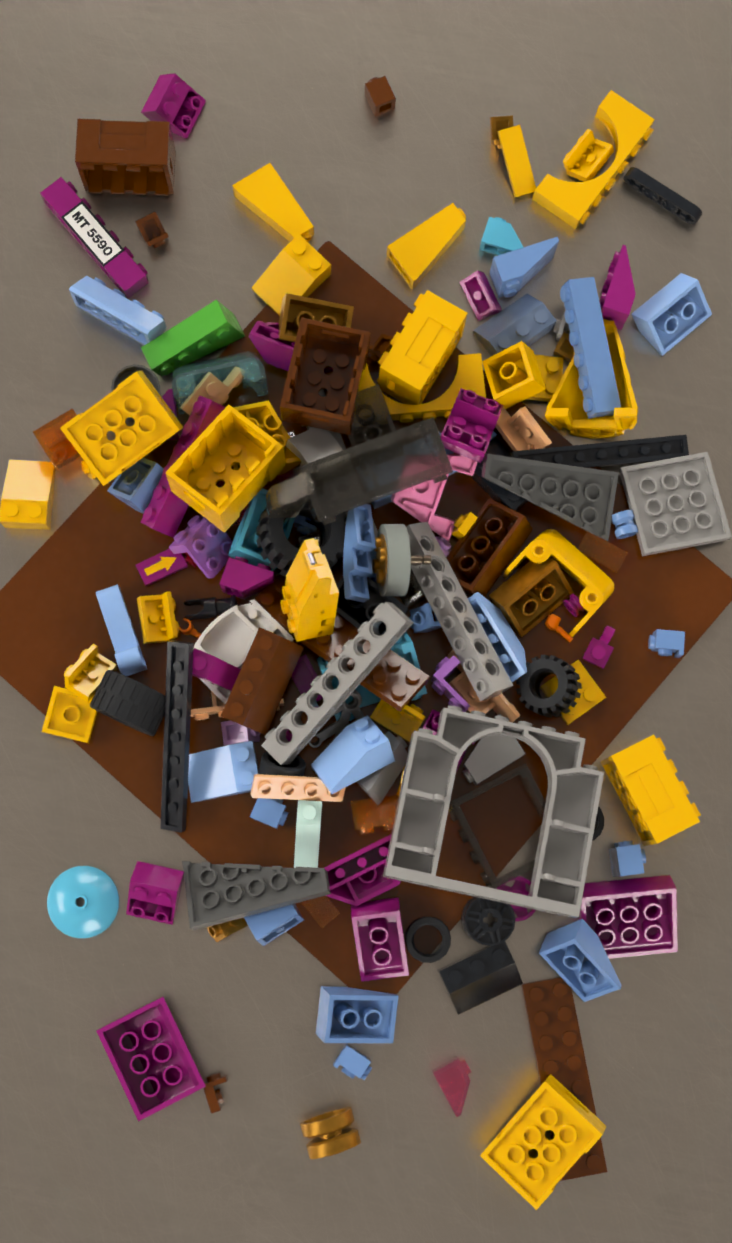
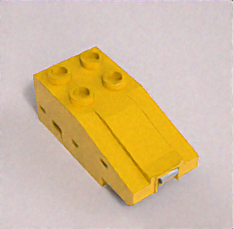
M314 538L304 540L286 575L285 586H282L284 600H281V609L283 614L288 616V629L290 633H294L296 642L331 635L334 631L339 591L325 554L322 555L318 540H314Z

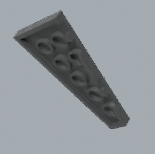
M485 454L481 477L605 541L609 540L619 472Z
M182 861L189 924L193 931L331 894L328 874L325 868L262 867L261 865L225 863L222 865L211 864L210 862L191 863L190 861Z

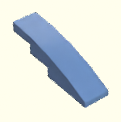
M353 500L349 502L343 550L345 599L364 603L370 599L367 577L373 574L370 552L376 549L371 505Z

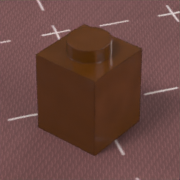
M386 76L374 77L365 83V96L375 117L395 109L396 98Z

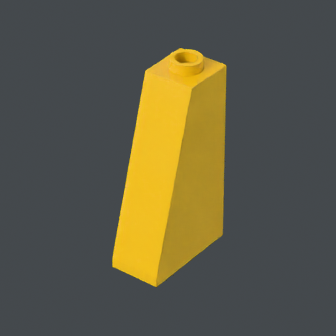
M271 163L232 185L234 196L289 242L298 234L307 242L313 238L314 226Z
M454 203L387 246V256L411 289H414L464 230L466 215Z

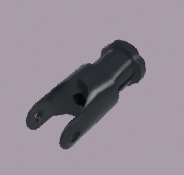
M232 595L231 598L222 599L210 597L184 601L186 606L201 605L204 608L201 612L186 615L184 618L189 620L217 618L228 609L237 605L236 595Z

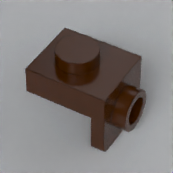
M155 211L135 221L148 247L153 245L154 248H157L166 243L165 239L169 237L168 233L165 232Z
M381 334L373 346L370 345L367 360L375 363V361L378 362L385 351L389 353L392 348L390 342L393 336Z

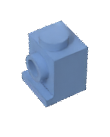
M429 603L410 610L411 616L409 619L414 622L410 627L414 629V633H426L442 628L436 615V621H434L433 609Z
M656 629L649 636L648 649L658 652L660 656H672V653H675L674 658H680L684 655L685 632Z
M347 1043L333 1063L335 1068H338L339 1065L343 1066L341 1071L352 1079L356 1075L358 1078L365 1080L372 1069L369 1066L371 1060Z

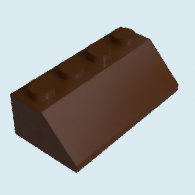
M490 498L476 515L478 518L467 534L458 540L446 557L464 593L468 597H471L476 592H479L484 597L533 530L524 515Z
M259 627L221 716L266 735L304 647Z

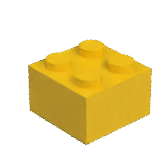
M523 341L482 361L493 399L503 405L505 409L546 389L534 351Z

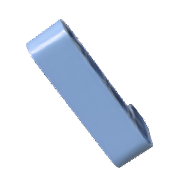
M119 585L97 591L96 596L116 653L115 658L121 674L129 676L146 670L147 666Z

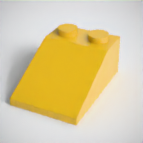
M298 234L282 249L252 286V290L280 316L282 298L286 293L308 297L331 275V264Z
M9 460L0 506V523L5 528L51 530L56 462Z

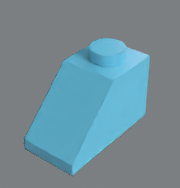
M489 217L479 250L501 255L523 248L511 223H507L506 220L499 217Z

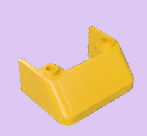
M547 529L536 537L508 566L503 574V577L507 579L526 557L537 564L545 562L549 557L556 561L565 572L585 588L579 596V602L588 613L569 633L571 637L579 631L614 591L612 579L554 529Z

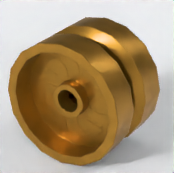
M351 1107L329 1111L300 1123L303 1137L315 1138L306 1145L310 1159L332 1156L361 1143L358 1130L346 1128L355 1121Z

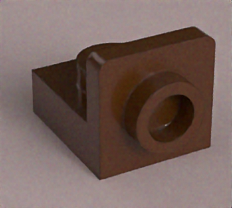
M220 1072L207 1076V1081L204 1082L206 1087L203 1089L211 1114L221 1111V1104L224 1103L220 1088L216 1089L215 1086L227 1082L228 1078L227 1075L221 1076Z

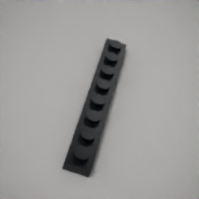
M687 435L511 452V457L584 468L653 462L689 455Z
M170 640L167 641L160 829L182 833L186 831L194 643Z

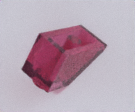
M456 1056L433 1069L432 1072L456 1117L461 1115L471 1081L468 1074L471 1073V1070L465 1060L460 1061Z

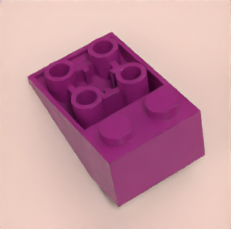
M622 245L620 252L615 251L599 300L603 319L614 321L616 328L622 330L630 314L636 295L626 245Z

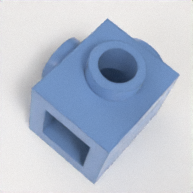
M258 798L250 818L277 829L279 825H284L289 813L285 811L286 806L282 804L284 801L282 799Z

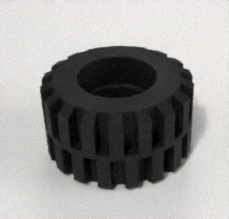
M541 655V659L538 657L531 658L532 663L526 662L527 673L521 676V679L516 680V684L520 686L516 691L518 695H521L519 698L521 703L525 704V707L529 710L552 718V715L555 717L562 716L561 712L565 714L570 712L569 707H575L577 704L574 702L575 698H580L581 693L577 692L578 689H582L581 683L577 681L580 677L578 673L574 672L575 668L553 655H550V657ZM556 674L558 678L556 692L551 697L542 699L540 695L541 682L548 675Z

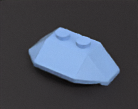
M476 592L468 600L511 682H514L527 673L525 650L501 610L479 592Z

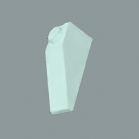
M298 800L294 868H318L322 801Z

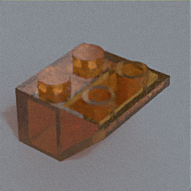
M73 408L33 431L57 471L81 457L60 429V427L77 416Z
M386 796L379 805L372 799L351 801L354 831H360V835L374 833V828L383 827L384 831H392L399 796Z

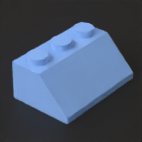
M680 273L631 315L639 332L663 356L709 318L712 312L699 281Z

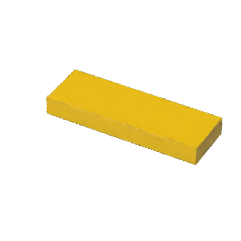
M516 125L497 131L514 197L534 192L536 185L521 126Z

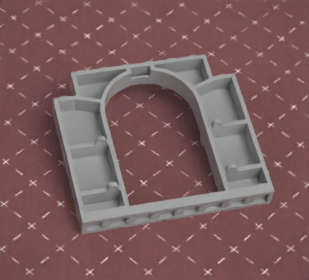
M457 706L443 708L440 713L436 735H432L433 731L422 728L414 731L411 735L383 877L566 917H579L604 772L597 771L598 767L583 765L581 767L586 739L580 738L579 734L566 731L565 734L558 733L555 728L542 726L541 729L532 727V723L518 721V724L509 722V718L503 716L489 718L485 717L486 714L480 711L462 712V708ZM505 735L525 742L540 756L548 776V791L529 896L436 876L458 762L469 745L484 737Z

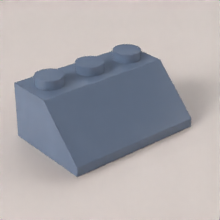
M525 294L474 329L473 333L487 352L493 356L520 341H523L527 346L532 345L551 332L557 320L543 302L529 294Z

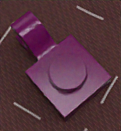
M607 625L599 640L593 637L582 659L604 669L614 649L608 643L616 629Z

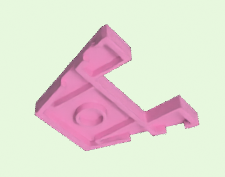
M460 454L407 455L391 500L420 522H428L432 531L449 541L454 529L453 524L455 520L435 514L449 472L454 470L473 476L478 462Z

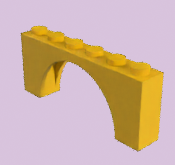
M612 90L598 106L595 115L606 126L612 136L615 147V158L612 165L599 177L584 182L563 181L547 173L535 189L532 198L533 201L574 229L580 223L583 225L586 223L591 215L590 209L593 206L597 208L604 197L602 196L605 190L609 191L616 182L615 176L625 171L629 164L627 160L630 156L634 158L641 148L639 144L643 139L647 141L654 131L651 127L655 119Z
M481 353L458 355L457 373L451 386L437 399L419 405L399 403L384 395L373 382L366 363L355 402L354 426H366L370 422H377V424L383 425L389 424L393 420H400V422L406 423L416 418H423V420L429 421L439 416L449 418L461 388L471 390L477 395L486 398Z

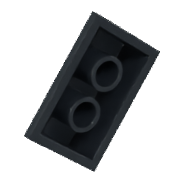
M497 438L490 441L485 454L511 457V452ZM483 458L481 463H477L473 476H469L494 501L517 512L528 501L481 477Z
M367 577L370 599L364 603L345 599L344 578L336 585L339 591L336 612L357 629L365 621H370L374 616L373 611L381 603H394L405 615L408 612V608L393 596H381L378 584L369 577ZM382 622L378 628V631L381 635H383L386 632V625L384 622Z
M505 941L498 945L487 946L437 970L458 1015L523 984L516 963Z

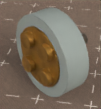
M381 524L377 537H375L376 549L374 551L376 552V559L372 561L373 573H376L378 589L381 596H405L409 587L411 565H430L431 555H411L409 535L404 524Z

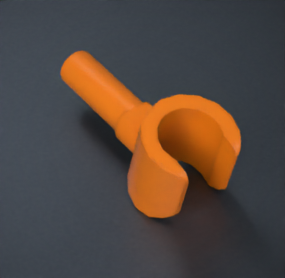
M554 614L549 615L545 622L546 627L556 631L570 643L573 638L562 627L558 626L561 618Z
M184 618L183 620L189 624V627L185 630L179 627V630L185 635L191 634L199 638L201 633L194 628L189 619Z

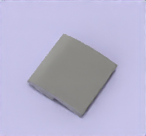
M312 428L287 441L286 447L301 460L299 468L315 482L349 465L344 451L328 430Z

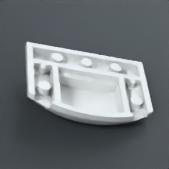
M253 599L249 600L251 602L249 604L236 605L218 616L203 631L194 648L241 669L259 627L292 642L294 638ZM200 679L226 704L231 691Z

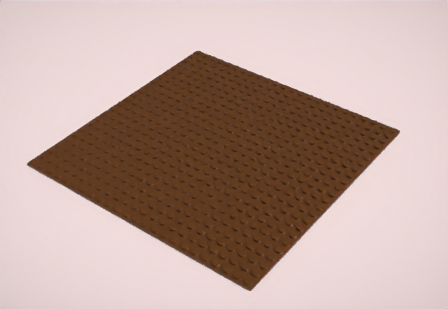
M326 241L317 251L331 264V275L308 298L354 306L351 328L371 332L370 345L372 346L381 334L394 337L396 332L401 333L404 328L402 322L408 313L413 314L414 311L332 242ZM268 305L243 330L245 337L231 343L177 400V418L183 427L190 416L180 407L208 371L223 382L235 366L243 369L245 374L242 376L243 380L240 385L230 391L228 400L222 406L238 407L269 400L281 420L280 404L288 371L266 363L249 338V334L257 321L279 323L280 316ZM457 347L441 370L422 404L437 399L451 386L457 373L458 355H465ZM367 360L370 376L378 388L377 379L381 365L376 361L372 363ZM483 370L486 398L493 399L486 373ZM333 371L328 372V373H325V374L330 375V374L333 373ZM323 389L324 392H325V395L327 396V394H328L327 390ZM381 391L384 395H386V396L389 397L390 399H392V400H394V401H397V402H399V403H402L401 401H399V400L395 399L394 397L388 395L387 393ZM522 402L506 409L512 417L520 408L526 407L551 440L552 444L547 448L573 446ZM439 416L429 421H425L423 418H416L406 423L400 422V420H393L389 424L383 425L377 424V422H370L366 426H354L352 424L350 435L341 434L368 505H371L372 518L377 531L381 524H404L407 527L410 524L421 522L393 501L374 509L355 467L436 431L442 434L448 420L445 416ZM281 420L290 438L307 431L306 426L302 427L300 424ZM495 427L493 430L497 434L495 438H497L510 452H513L511 447L503 439L502 435ZM181 429V430L179 431V437H180V435H181L183 429ZM178 440L165 441L143 458L156 462L164 469ZM300 464L285 474L277 475L263 487L265 490L278 494L280 491L284 492L286 488L292 486L297 490L300 485H307L308 490H311L314 486L320 488V493L322 494L326 492L331 494L329 488L325 489L322 479L316 482L299 468ZM600 467L591 468V469L602 470ZM456 472L448 476L435 514L455 521L461 514L465 515L469 512L476 516L486 501L492 498L469 475ZM115 479L104 486L100 483L0 590V676L45 716L54 686L65 688L64 673L70 665H74L78 661L83 650L89 649L92 644L98 646L99 654L117 664L116 653L96 596L97 591L119 585L147 666L146 670L127 677L163 695L166 694L167 642L143 644L137 598L139 596L162 595L165 592H171L176 604L174 611L175 621L178 622L179 627L183 630L189 627V624L183 620L184 617L190 614H197L204 608L201 605L186 606L184 601L216 597L217 599L231 598V595L223 593L220 587V581L226 564L214 578H207L198 566L194 568L187 563V568L147 587L145 586L136 564L169 549V546L175 540L142 524V513L128 506L107 491ZM218 481L216 483L217 487H223L225 485L224 481ZM618 482L613 514L630 510L624 487ZM339 484L336 489L340 492H345L349 487L346 484ZM528 501L517 512L527 518L533 530L488 591L485 598L493 603L489 595L530 561L526 557L507 579L503 577L508 566L536 537L547 529L558 531L612 579L614 591L572 637L573 640L570 643L562 635L546 627L545 622L548 616L523 637L519 636L513 628L512 630L525 650L526 662L532 663L531 658L534 657L541 659V655L556 656L569 663V665L579 659L606 698L567 725L561 716L555 717L552 715V718L526 708L525 704L521 703L519 699L521 695L517 694L516 689L520 688V686L516 684V680L512 682L513 686L502 694L515 706L520 714V717L513 723L518 724V721L532 723V727L541 729L542 726L555 728L558 733L565 734L566 731L578 733L580 738H585L581 767L583 765H592L732 601V578L695 547L642 556L637 535L616 539V527L612 524V521L609 540L605 541ZM249 503L240 512V517L226 531L232 541ZM347 505V506L344 508V510H345L347 513H348L349 505ZM188 506L176 534L186 529L187 523L191 518L196 515H202L191 506ZM307 520V523L317 527L315 536L312 534L305 536L299 533L293 523L288 537V541L293 546L300 549L304 540L314 538V540H318L319 547H321L323 541L322 534L315 522ZM432 531L435 537L440 536L436 532ZM451 535L448 541L451 544V550L458 542V539ZM343 556L331 569L336 585L343 578ZM560 567L574 595L579 598L585 588ZM276 568L273 571L275 578L278 575H280L281 570H279L278 568ZM411 569L406 595L393 596L408 608L406 614L408 618L411 616L410 610L429 603ZM261 592L245 600L236 597L237 605L251 603L249 600L255 599ZM562 603L549 615L554 614L560 617L561 621L558 626L562 627L569 634L588 612L586 610L583 612L579 611V615L575 617ZM432 611L433 619L436 621L434 611ZM216 618L190 621L194 628L202 634ZM608 625L616 629L608 643L614 649L604 669H601L583 660L582 657L591 639L594 637L599 640L604 628ZM409 627L406 632L413 642L420 670L430 676L429 681L425 685L427 694L407 704L409 707L411 704H414L424 711L422 715L425 716V719L419 727L423 728L432 709L441 713L443 708L450 706L448 704L449 699L444 694L440 696L432 688L433 682L431 679L437 672L435 670L436 666L445 657L449 659L448 654L453 648L442 628L426 633H414V629ZM656 629L684 631V655L680 658H674L675 653H672V656L658 655V652L648 649L649 636ZM179 630L178 637L174 640L192 642L195 645L198 638L191 634L185 635ZM294 638V643L304 647L300 657L306 654L317 676L321 675L317 662L319 655L299 641L296 642ZM117 664V670L115 672L121 674ZM457 668L445 679L446 682L449 684L461 674V671ZM551 674L545 677L541 682L540 687L546 682H548L550 679L555 677L556 674ZM192 675L191 709L213 707L211 690L200 678ZM290 678L282 697L284 706H279L280 710L276 711L267 733L271 729L277 728L281 723L280 718L297 705L295 701L301 694L292 678ZM540 688V695L542 699H546V695ZM323 699L317 702L318 706L323 704ZM379 702L361 707L360 709L364 716L368 715L370 717ZM493 709L485 715V717L489 718L497 716ZM97 712L89 744L76 740L73 741L161 819L165 716L155 736H150ZM305 712L301 715L303 724H306L308 721V716ZM218 714L209 715V719L195 720V717H191L189 754L223 747L221 722L230 720L219 717ZM335 715L318 732L336 722ZM354 718L353 720L349 721V723L351 724L357 720ZM373 721L376 724V726L382 731L383 734H386L389 731L385 727ZM262 733L259 735L260 741L253 742L258 771L262 755L267 752L261 746L266 740V735ZM334 735L324 740L317 748L307 744L298 754L306 763L305 777H318L311 768V764L333 741ZM314 736L311 739V743L317 742L318 737ZM516 738L525 752L524 756L476 786L473 782L469 783L462 771L465 770L463 765L479 740L475 744L468 746L455 774L436 876L488 887L542 824L548 791V776L540 756L525 742ZM404 740V741L406 742V744L408 745V746L405 748V750H406L407 753H408L410 743L407 742L406 740ZM402 771L379 805L369 797L357 782L345 788L343 801H322L318 868H324L392 834L399 799L397 792ZM188 785L186 831L176 833L208 862L222 865L233 863L261 865L262 867L282 866L283 868H294L298 800L282 799L284 800L282 804L286 806L285 811L289 814L284 825H279L276 829L250 818L258 799L252 798L251 792L191 803ZM401 881L400 885L368 901L399 897L405 940V933L409 925L416 919L424 916L435 917L441 920L450 932L460 921L462 909L466 902L473 896ZM328 896L295 903L304 920L286 932L350 988L397 994L424 963L413 958L405 944L409 975L361 982L351 918V904ZM432 925L420 927L414 935L415 947L424 954H431L442 942L440 931Z

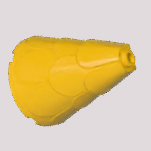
M603 319L621 408H614V415L588 419L587 412L583 408L584 397L578 385L579 373L578 368L574 365L573 357L546 407L545 417L555 428L559 430L562 427L570 430L569 434L574 436L603 439L623 435L626 429L632 430L635 427L638 417V406L625 363V352L614 321Z

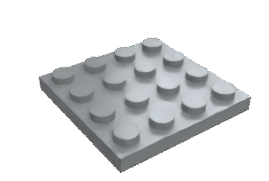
M708 452L620 468L619 473L630 510H633V522L637 525L638 533L636 535L642 556L716 543L732 538Z

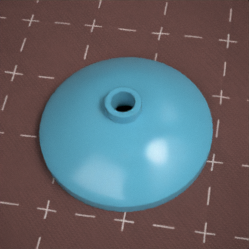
M90 866L70 868L60 874L50 887L47 897L48 914L53 924L62 933L74 938L94 937L104 932L113 923L119 909L117 887L113 880L98 868ZM80 897L85 900V904L82 907L77 905V899Z

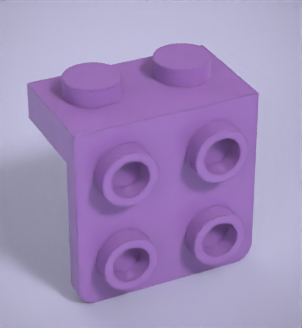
M196 515L188 521V526L185 530L175 535V541L169 546V549L173 554L187 552L207 578H214L225 566L228 558H232L228 556L233 541L226 532H222L205 517Z
M454 655L450 659L445 657L435 668L437 672L431 679L433 682L432 688L440 696L444 694L449 699L448 704L450 706L460 707L462 712H466L470 707L469 704L445 680L458 668L460 661Z

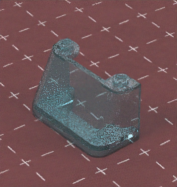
M245 351L176 368L172 372L171 382L179 414L185 413L180 408L181 405L194 392L197 385L208 372H211L223 382L235 366L239 367L243 377L242 383L244 388L250 387L255 390L257 397L269 394L264 366L259 355L253 351Z

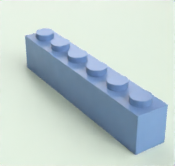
M595 278L569 279L561 287L560 297L565 305V321L569 324V341L574 349V365L578 368V385L584 397L583 408L587 412L588 419L614 415V408H621Z

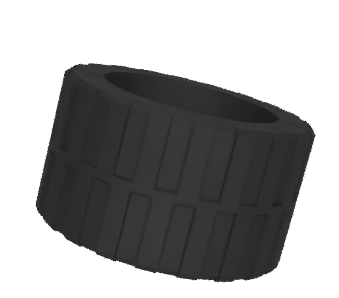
M106 670L90 703V707L135 730L155 736L165 716V695L112 670Z

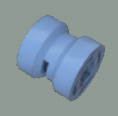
M625 510L612 515L611 521L616 527V539L627 538L638 533L637 525L633 522V510Z

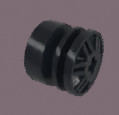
M472 897L462 909V928L469 938L479 944L488 946L501 944L510 937L515 927L516 918L510 904ZM488 913H490V916L495 917V921L491 922L489 927L488 923L483 921L484 918L488 917Z

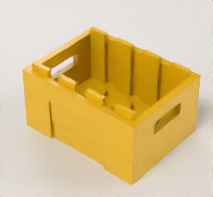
M428 290L424 295L420 293L413 305L416 307L413 314H407L402 322L404 326L402 332H396L391 340V350L389 353L385 351L378 361V364L381 365L377 379L378 389L409 405H419L424 401L441 370L461 340L468 314Z
M142 370L133 373L99 402L60 427L103 486L183 429V425ZM128 417H132L135 420L133 426L126 424ZM109 431L115 433L116 437L114 440L107 438Z
M228 405L165 474L171 492L225 533L240 517V512L267 482H271L286 466L284 447L236 409ZM233 464L240 465L239 470H233L231 467ZM218 481H224L225 485L223 487H217L216 483Z
M654 734L600 762L643 846L658 844L699 823L698 817L701 816L695 803H690L686 795L689 794V791L683 780L678 781L675 775L678 771L672 759L667 760L663 752L666 748L661 738H656Z
M550 1074L480 1156L537 1210L570 1168L600 1139L606 1129V1125ZM547 1130L554 1132L555 1137L553 1139H548L545 1136ZM536 1149L538 1157L532 1158L529 1155V1150Z

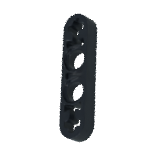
M630 167L625 174L624 181L630 187L685 222L694 225L702 216V211L698 206L640 169Z

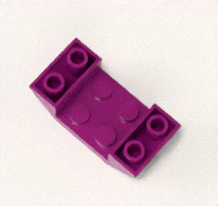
M461 388L437 445L481 463L503 405L493 399L479 396L471 390Z

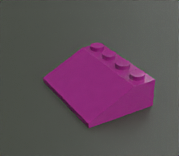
M670 875L585 883L578 920L583 919L598 935L609 959L678 952L677 888Z
M164 997L96 1030L138 1122L206 1087Z

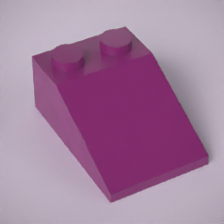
M399 897L367 901L358 906L351 905V918L361 982L409 975Z

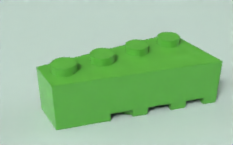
M216 299L150 341L141 349L151 370L162 377L245 337V334L235 314Z

